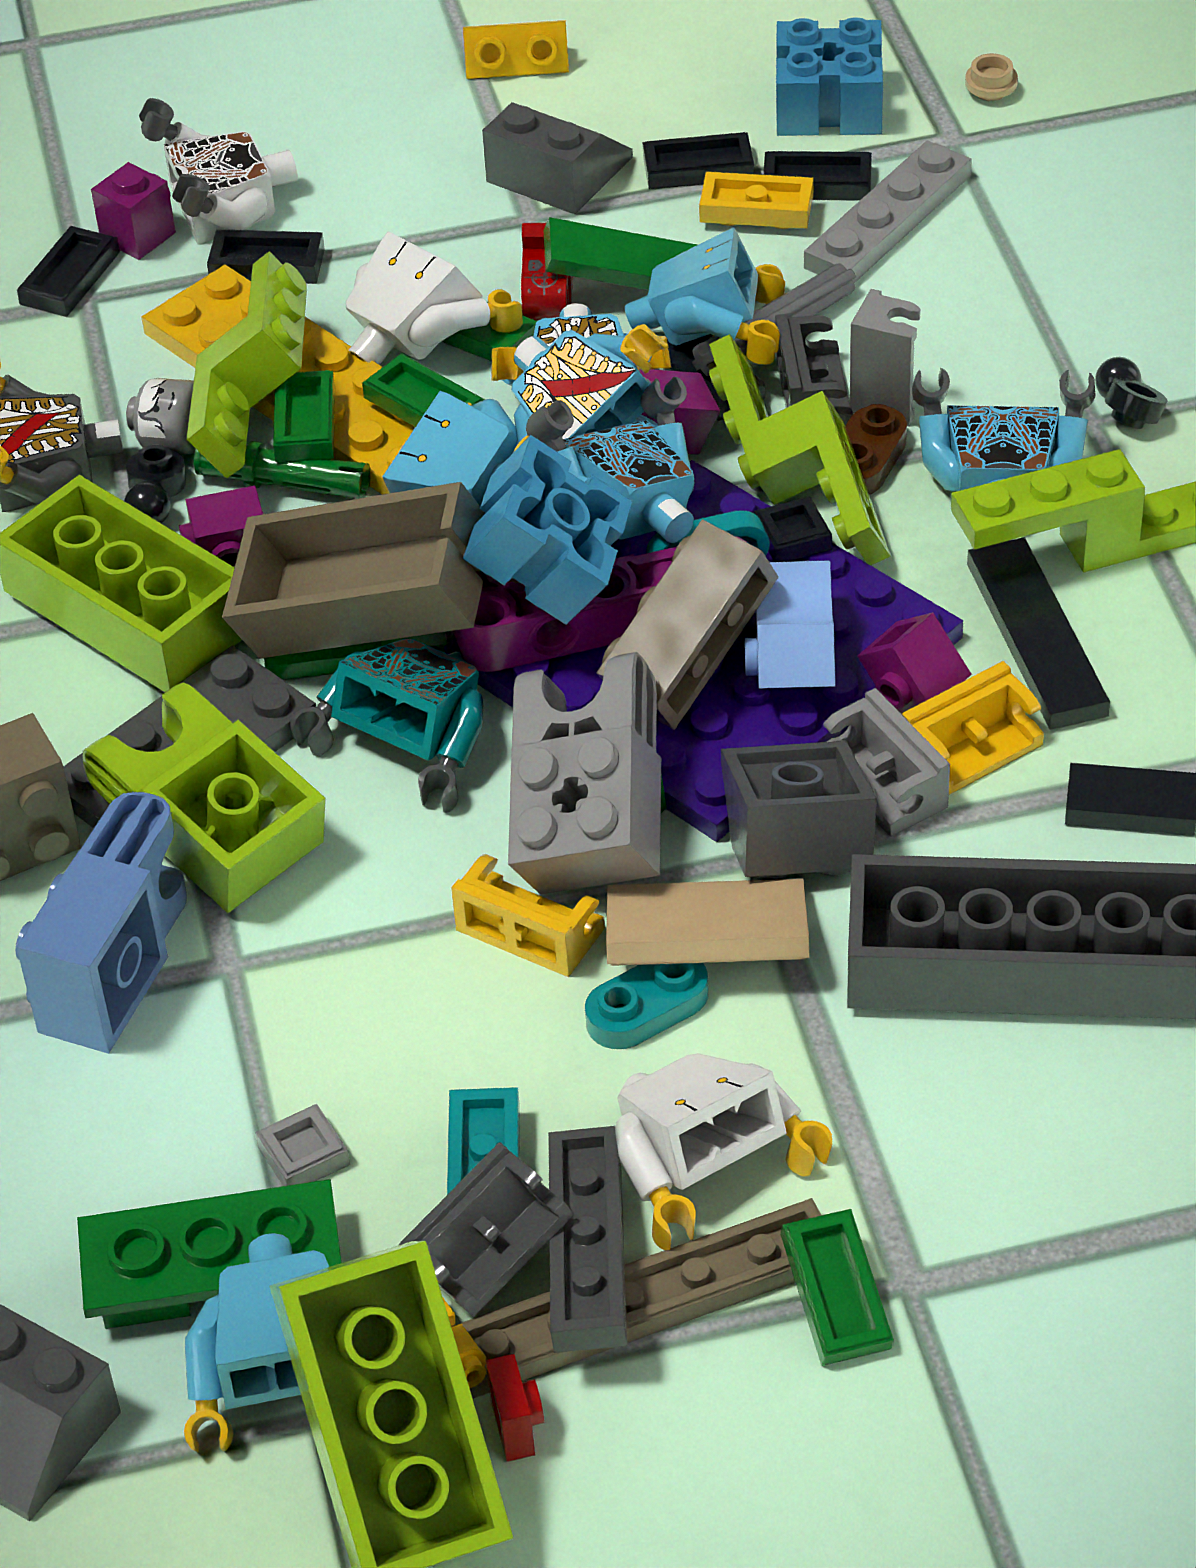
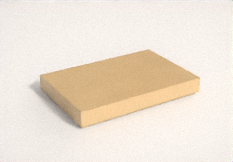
M800 878L607 885V964L619 966L798 960L809 958V932L804 880Z

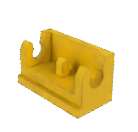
M1004 661L902 713L908 722L950 763L949 795L1043 745L1044 732L1033 719H1030L1025 714L1026 712L1032 715L1041 710L1040 703L1034 694L1011 673V668Z
M487 854L480 856L461 880L457 879L451 887L456 931L569 977L605 929L604 916L594 913L599 905V900L586 895L571 909L505 882L503 875L492 871L498 859Z

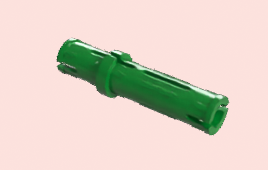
M251 441L246 445L244 466L229 478L244 481L243 484L246 487L255 485L256 488H259L262 484L277 485L291 489L359 499L367 496L364 490H369L371 468L368 463L334 459L275 462L273 449H267L265 443ZM197 449L195 450L194 470L197 475L224 477Z

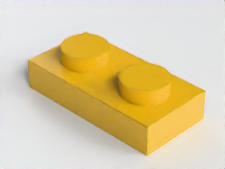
M706 172L699 203V221L703 223H719L726 226L753 225L770 226L778 229H807L813 200V178Z

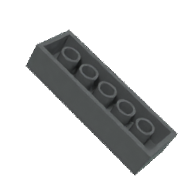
M852 854L847 1008L1196 1020V864Z

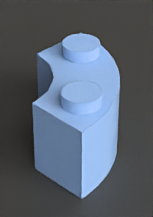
M830 561L770 562L779 578L755 611L757 638H745L746 676L758 675L759 688L835 686L834 622L832 615Z

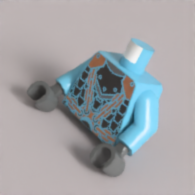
M940 368L938 375L940 390L929 392L921 385V371L919 370L913 382L912 396L918 405L924 407V416L919 417L924 466L945 490L956 492L1082 459L1088 419L1082 418L1083 410L1093 403L1096 396L1095 380L1092 373H1089L1087 390L1081 394H1072L1067 390L1070 379L1069 370H1066L1061 375L1059 387L1061 400L1066 406L1065 416H1059V407L947 405V414H942L941 403L944 401L950 385L948 373L945 369Z
M673 377L665 385L664 394L661 391L660 382L656 378L644 390L641 396L642 409L648 416L657 419V427H654L648 420L563 439L562 434L572 427L574 418L571 409L562 400H556L548 408L541 406L529 417L526 424L527 435H532L572 461L568 472L584 482L593 475L632 501L623 534L618 539L622 540L656 531L669 543H675L684 538L691 530L694 518L686 509L689 496L694 489V474L690 467L682 423H676L674 417V410L686 399L687 395L686 386L680 378Z

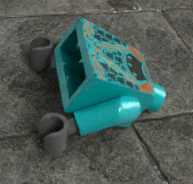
M402 639L369 651L354 652L339 661L337 670L316 697L320 701L318 706L305 707L293 714L291 718V731L298 746L302 745L308 737V745L315 756L323 755L333 745L334 738L328 724L331 718L346 723L429 761L436 756L440 759L439 763L424 768L419 774L418 784L422 805H425L428 795L433 790L444 789L442 808L444 813H448L456 807L459 799L455 778L457 767L465 768L483 726V697L477 691L479 672L474 665L464 661L461 652L455 651L446 654L414 639Z

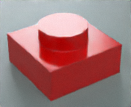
M515 1354L486 1360L490 1402L506 1462L535 1456L532 1426L544 1423L542 1403L535 1379L522 1382Z

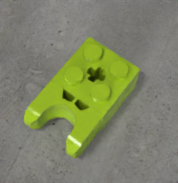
M183 682L176 684L162 694V728L173 741L171 746L161 751L145 752L131 748L118 738L107 735L83 750V764L88 781L109 803L123 793L131 792L154 794L166 800L170 806L174 836L165 856L223 910L229 913L323 843L326 798L242 722L237 720L232 723L196 689Z

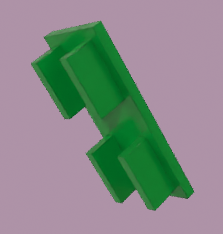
M331 1179L77 1217L83 1311L85 1319L102 1316L105 1329L191 1316L189 1303L208 1300L218 1295L220 1273L227 1267L250 1263L248 1246L254 1239L265 1234L276 1233L287 1237L291 1243L293 1254L315 1250L324 1254L329 1267L342 1263Z

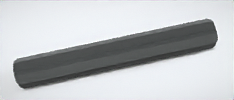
M835 264L754 311L753 319L744 323L750 325V323L757 320H769L775 323V315L787 314V318L816 315L851 294L855 290L853 279L856 278V275L852 269L847 270L842 264ZM714 335L696 345L692 350L695 358L692 361L693 367L696 371L701 369L706 376H710L709 370L716 367L709 344L720 338ZM735 338L734 341L746 356L747 341Z

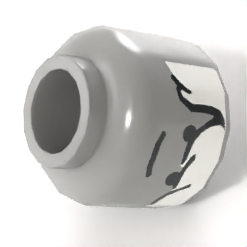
M150 379L139 389L137 397H131L127 405L126 421L128 428L131 431H135V436L141 447L163 445L170 450L178 452L180 455L195 453L196 448L186 440L193 380Z

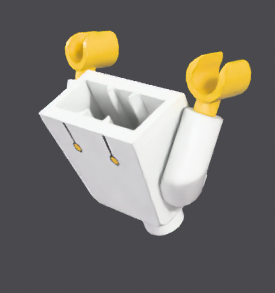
M388 231L369 263L363 264L357 270L354 288L346 300V310L365 328L348 351L367 363L374 361L379 365L393 347L416 360L424 359L442 340L459 330L486 326L489 320L491 328L495 331L503 333L516 331L523 324L522 305L517 301L512 302L511 295L502 289L492 291L488 295L487 303L482 298L483 295L455 265Z
M699 1053L690 1054L651 1074L641 1072L633 1074L627 1079L618 1095L622 1115L617 1120L615 1126L618 1155L641 1200H651L654 1206L652 1238L659 1248L666 1251L671 1248V1232L668 1223L682 1225L690 1240L694 1239L696 1216L694 1204L682 1195L671 1194L669 1190L673 1185L683 1190L785 1134L790 1139L785 1159L787 1166L800 1176L806 1177L811 1174L815 1156L823 1164H826L832 1148V1133L829 1128L813 1120L802 1122L797 1117L801 1109L775 1081L773 1071L754 1063L743 1064Z

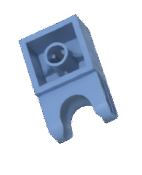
M144 792L123 793L115 798L64 874H58L52 881L47 900L33 922L29 921L22 927L17 938L15 952L17 959L20 960L27 988L26 996L31 1004L38 1033L109 1054L166 962L168 954L165 938L185 907L187 892L183 873L176 868L162 865L165 853L174 836L170 806L162 797Z

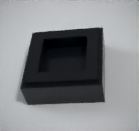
M810 496L754 511V514L760 518L770 542L768 552L774 562H788L832 550V533Z

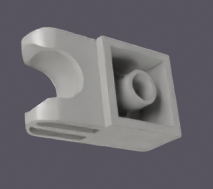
M638 652L621 654L608 659L605 664L603 682L595 698L585 707L571 712H567L564 693L544 674L543 670L524 672L515 679L508 865L540 895L660 876L661 757L656 753L657 692L655 676Z

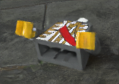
M5 375L3 378L0 377V504L2 512L40 504L78 475L93 482L90 458L124 453L118 419L85 424L81 399L77 395H50L34 391L10 375Z

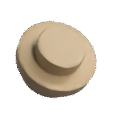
M994 53L983 54L972 61L971 67L965 75V85L969 92L980 99L997 101L1015 91L1018 85V74L1008 57Z

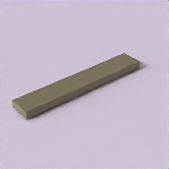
M812 1198L675 1246L670 1248V1250H664L625 1264L627 1343L795 1283L780 1233L783 1224L821 1216ZM550 1291L462 1322L477 1346L485 1354L486 1360L515 1354L522 1381L615 1348L554 1353L550 1333ZM486 1364L485 1378L477 1386L469 1388L472 1399L489 1393Z

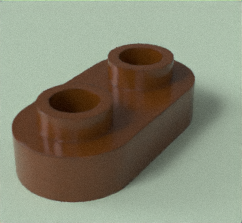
M872 404L857 410L845 426L869 495L881 488L906 447L907 421L904 415L898 410L883 404Z

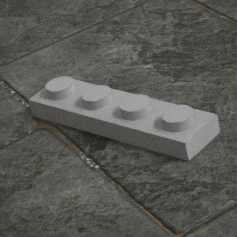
M928 140L925 141L804 250V269L818 275L831 266L840 263L847 270L852 269L856 278L853 279V282L855 283L971 176L972 158L952 151L945 146Z

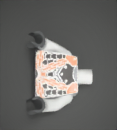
M156 98L146 100L139 114L142 122V134L146 139L154 142L162 140L163 137L166 138L163 145L170 187L173 191L172 197L178 202L197 244L213 240L216 230H246L253 224L273 216L275 205L272 187L298 180L295 161L290 150L261 156L250 133L242 131L215 136L201 135L181 122L170 124L174 117V111L164 101Z

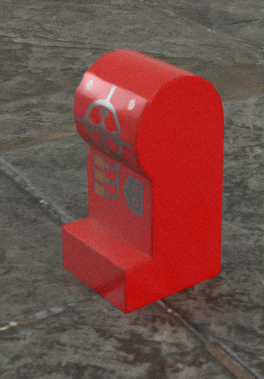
M522 223V316L535 321L542 318L559 317L561 310L567 305L572 304L573 276L546 272L544 228L546 223Z

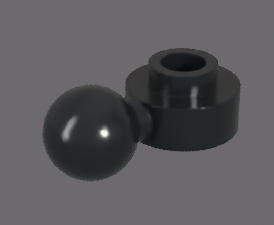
M1112 357L1104 361L1096 372V388L1100 395L1105 398L1106 404L1113 409L1111 413L1112 418L1135 429H1142L1145 423L1157 424L1168 400L1156 389L1141 383L1140 370L1133 361L1125 357Z
M150 445L140 449L138 453L131 456L127 461L126 469L129 491L124 498V502L162 524L170 512L171 504L169 497L180 493L186 485L185 463L183 457L178 452L170 450L163 445Z

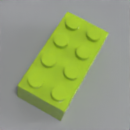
M81 475L76 476L0 532V576L6 593L164 692L179 684L229 647L235 646L242 640L222 618L235 567Z
M411 1241L270 1285L273 1301L351 1568H426L513 1539L426 1241Z

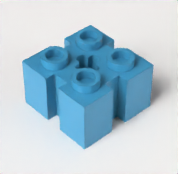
M857 17L848 18L846 20H839V28H819L818 21L807 18H799L793 21H777V136L819 135V127H840V135L882 134L883 65L881 20H865Z
M530 435L491 475L480 509L485 514L473 527L463 559L503 585L511 578L525 585V599L567 625L608 585L618 552L611 545L623 534L632 501L593 475L585 482L568 472L572 461Z

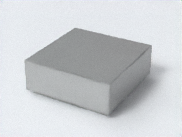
M317 1103L255 1132L258 1148L283 1186L314 1182L350 1165L347 1148Z

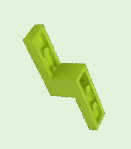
M270 251L253 264L248 316L198 354L196 359L186 440L226 478H229L245 464L250 408L298 372L302 365L307 285L302 275L294 266L289 263L282 265Z
M729 334L710 343L709 346L716 367L709 370V375L721 400H728L731 410L723 413L724 421L737 445L742 443L745 454L738 457V463L751 489L760 486L771 502L776 505L820 484L829 503H837L840 514L832 517V521L845 549L849 550L856 547L869 565L891 557L844 422L824 392L821 391L768 416L752 366Z
M1121 449L952 492L951 512L973 549L1060 527V536L1083 573L1196 543V481L1145 495L1144 484Z

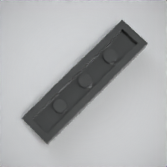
M615 1126L548 1132L549 1190L563 1200L574 1212V1215L549 1240L550 1333L554 1353L627 1346L622 1170L618 1155Z

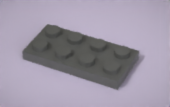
M233 645L180 682L189 684L232 723L237 720L242 722L274 752L294 738L291 731V718L293 714L305 707H316L314 701ZM162 696L108 735L118 738L131 748L145 752L161 751L171 746L173 741L162 728ZM81 753L63 766L73 813L94 829L110 803L88 781L83 764V753Z

